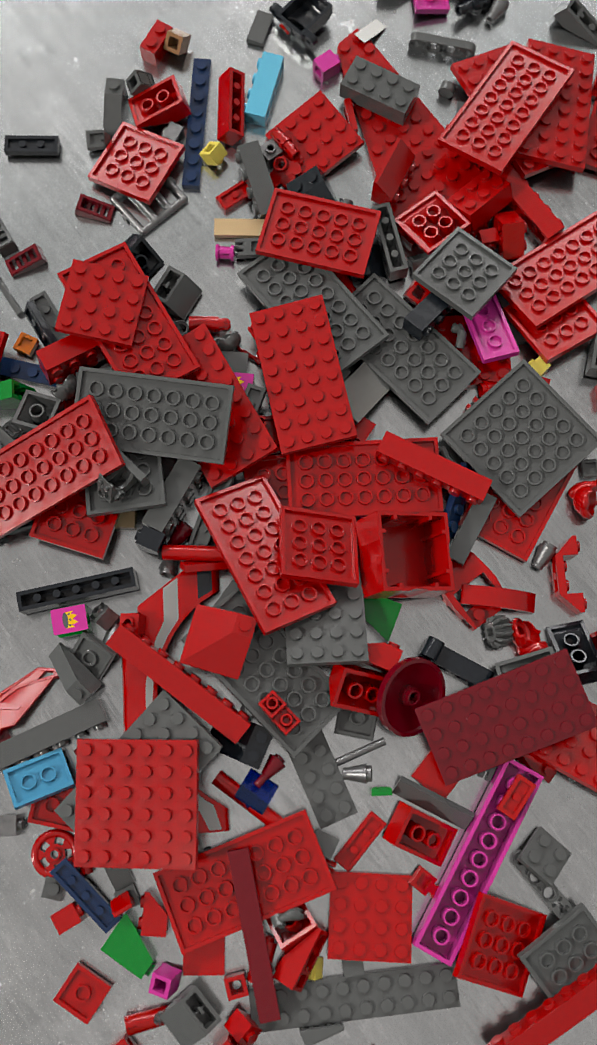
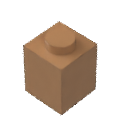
M177 28L168 30L163 49L177 55L187 53L191 34Z

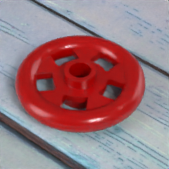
M51 829L42 833L34 842L31 851V860L35 870L45 878L46 876L53 877L50 871L66 857L65 849L72 850V857L68 859L74 864L75 837L62 829ZM56 837L64 839L63 845L54 843ZM44 842H47L50 846L44 852L40 848ZM54 850L58 852L57 858L52 857ZM44 857L50 863L46 868L41 863Z

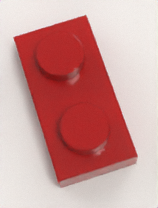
M517 773L496 809L515 821L537 785Z

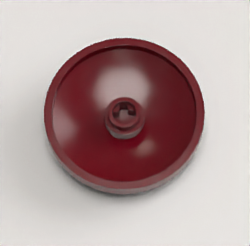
M410 657L398 662L388 671L377 695L378 716L387 730L402 737H411L423 732L414 709L445 697V680L439 667L425 658Z

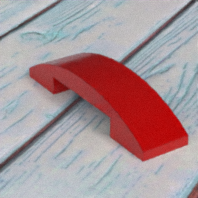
M462 584L460 604L534 613L536 594L507 588Z

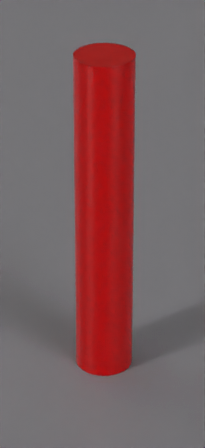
M162 546V560L225 562L217 546Z
M222 770L212 781L214 786L265 825L283 819L281 815Z

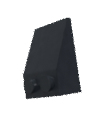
M317 165L286 184L289 191L337 201L324 172Z
M579 620L546 627L549 646H552L555 652L567 649L582 685L597 682V650L584 621Z
M251 722L250 727L236 744L214 727L210 731L224 746L219 751L220 753L257 770L260 769L273 738L264 727Z

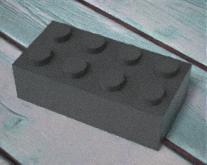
M356 56L340 83L339 96L344 99L351 98L352 103L403 126L418 98L420 85Z
M177 460L164 482L167 506L148 509L141 521L143 525L164 533L167 538L168 536L171 537L176 527V522L185 515L186 510L184 509L188 503L191 504L196 488H200L205 478L203 477L201 465L190 460Z

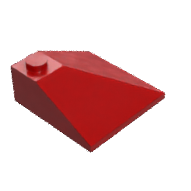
M437 190L395 218L396 225L427 255H431L457 227L471 235V222Z
M197 604L179 663L238 680L257 623L256 618Z

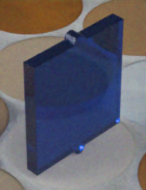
M251 768L234 797L246 804L247 808L250 807L263 815L279 786L267 779L260 789L257 788L254 782L261 774Z

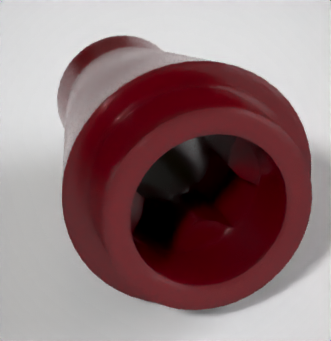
M181 521L179 524L177 523L167 544H183L191 537L193 528L184 521Z

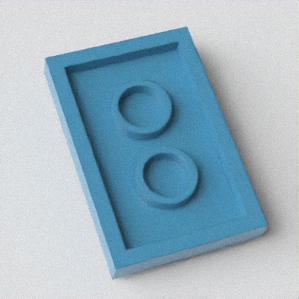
M62 748L2 771L15 810L75 787Z

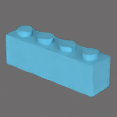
M263 51L262 58H258L257 73L253 74V86L249 88L247 94L248 102L244 103L245 122L263 127L266 126L283 72L284 56Z

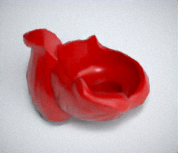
M597 479L595 481L578 482L568 491L569 497L573 500L574 509L585 519H591L595 513L594 508L597 506Z
M514 618L510 622V624H513L512 630L514 631L512 633L514 638L512 642L516 645L517 653L520 656L548 647L547 642L540 639L539 634L541 630H537L531 622L522 621L520 618Z

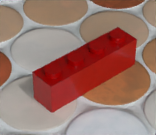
M229 67L219 76L217 140L231 146L244 137L245 73Z

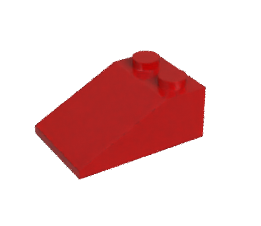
M174 74L128 99L137 128L167 124L171 121L177 122L192 114L183 87Z
M390 641L389 643H367L369 663L365 665L387 674L399 662L403 650L399 649L400 645Z
M399 801L382 838L404 851L441 867L458 829L405 802Z
M306 903L297 906L303 909V912H301L304 914L303 919L286 921V926L283 929L279 927L273 928L271 918L266 919L275 939L285 954L319 928Z

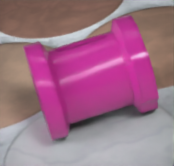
M216 244V261L228 259L234 262L235 245L229 247Z

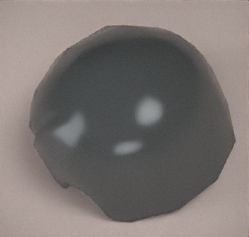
M234 331L232 334H226L215 341L221 351L234 352L241 343V336L238 331Z
M74 374L68 375L62 384L56 385L57 389L50 391L51 394L62 401L73 398L76 395L77 388L76 376Z

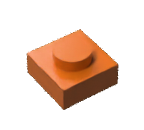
M21 332L13 349L31 357L39 344V340Z

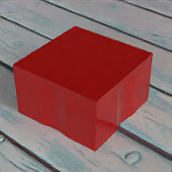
M375 511L356 521L360 578L364 599L432 598L455 591L453 565L449 552L450 536L447 512L412 514L403 511Z

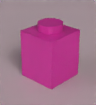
M329 49L313 59V71L324 83L340 73L341 60L337 54H334Z
M163 963L152 973L148 993L168 1000L178 990L182 970Z

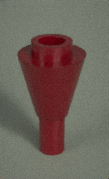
M270 754L261 772L262 774L254 782V785L260 789L267 779H270L284 769V759L278 754Z

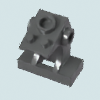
M120 450L119 452L125 462V466L119 468L110 476L104 477L100 473L97 481L99 496L106 499L110 504L114 501L122 500L125 493L137 482L144 488L150 483L147 476ZM121 477L126 480L119 487L113 485Z

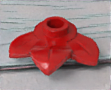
M279 156L274 160V169L271 171L270 177L274 188L282 184L287 189L286 184L296 178L295 175L302 172V168L297 161H290L285 156Z

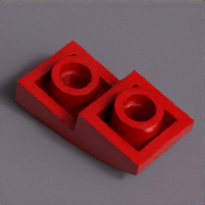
M274 690L258 703L260 708L285 736L301 723V720L287 707V704Z

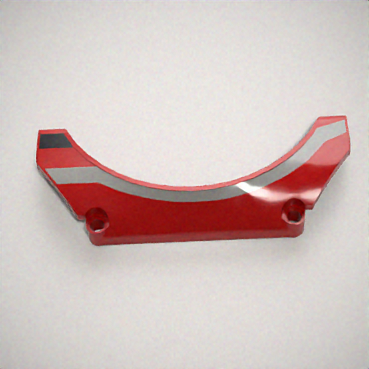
M219 570L189 573L182 571L137 606V613L134 614L146 615L144 635L153 641L152 645L155 648H162L166 651L172 636L197 604H200L219 591ZM122 657L124 734L156 699L158 684ZM199 789L198 833L230 831L229 809L211 799Z

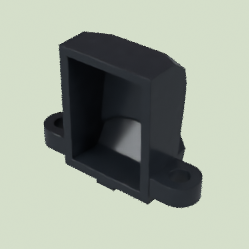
M290 0L284 7L274 2L269 7V10L286 27L289 33L298 37L310 48H313L318 43L314 33L331 18L333 5L327 0Z

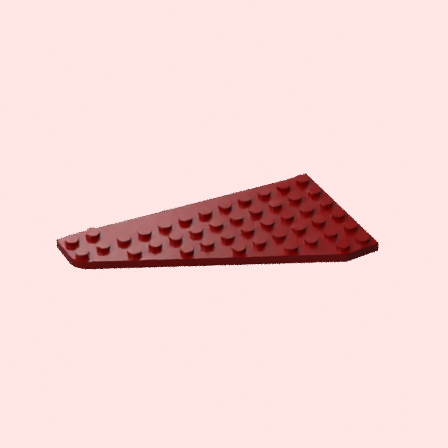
M359 28L338 44L337 55L341 60L340 69L343 78L356 56L398 74L371 40L364 43L355 35L360 30ZM419 97L403 126L352 103L375 178L397 137L401 138L415 155V170L412 175H408L405 189L401 188L397 204L393 203L391 207L394 219L435 190L447 200L482 172L469 159L437 144L438 138L445 128ZM396 225L400 238L412 248L416 243Z

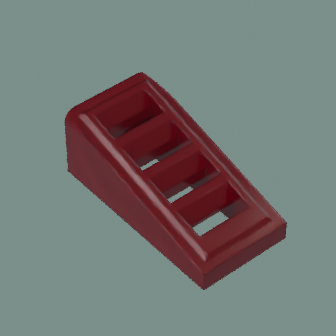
M80 194L75 208V215L110 223L115 206ZM91 206H94L93 211H90ZM98 208H101L100 214L96 213ZM105 209L109 210L107 216L103 215Z
M36 243L5 260L13 278L48 262L41 247ZM16 262L18 269L15 268L13 263Z

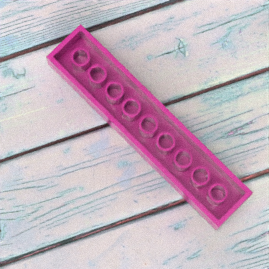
M515 760L498 765L474 817L412 938V944L448 966H452L462 946L478 892L481 891L487 894L544 778L542 775ZM517 773H519L537 786L514 821L496 809Z

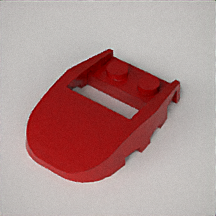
M470 551L463 566L452 561L455 591L442 594L441 596L446 606H449L460 620L464 619L471 626L470 629L474 631L485 623L487 618L494 616L503 608L473 606L468 611H465L454 597V594L461 589L462 584L470 583L482 573H484L494 587L502 588L493 572Z

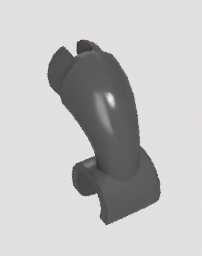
M295 907L282 914L273 915L271 917L273 928L279 927L283 929L286 926V921L302 920L304 914L301 913L303 909Z

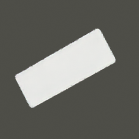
M375 19L356 32L355 35L365 43L384 30L386 26L378 19Z

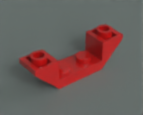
M573 535L565 541L551 559L555 597L576 615L585 613V609H587V600L583 597V593L567 594V591H569V581L565 577L567 563L563 560V558H574L580 552V543L577 541L576 535Z

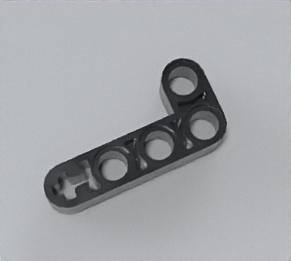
M432 636L426 638L418 654L419 657L433 662L440 669L470 685H475L495 675L491 670L444 646V642Z

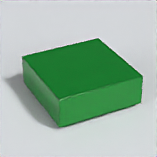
M371 787L370 795L391 796L392 788Z

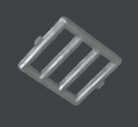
M170 176L166 179L165 184L179 199L170 204L158 192L155 199L165 208L158 216L146 203L131 198L151 219L144 227L119 201L124 194L116 192L110 197V202L122 213V218L126 222L129 221L141 235H146L188 201V197L179 189L176 181Z

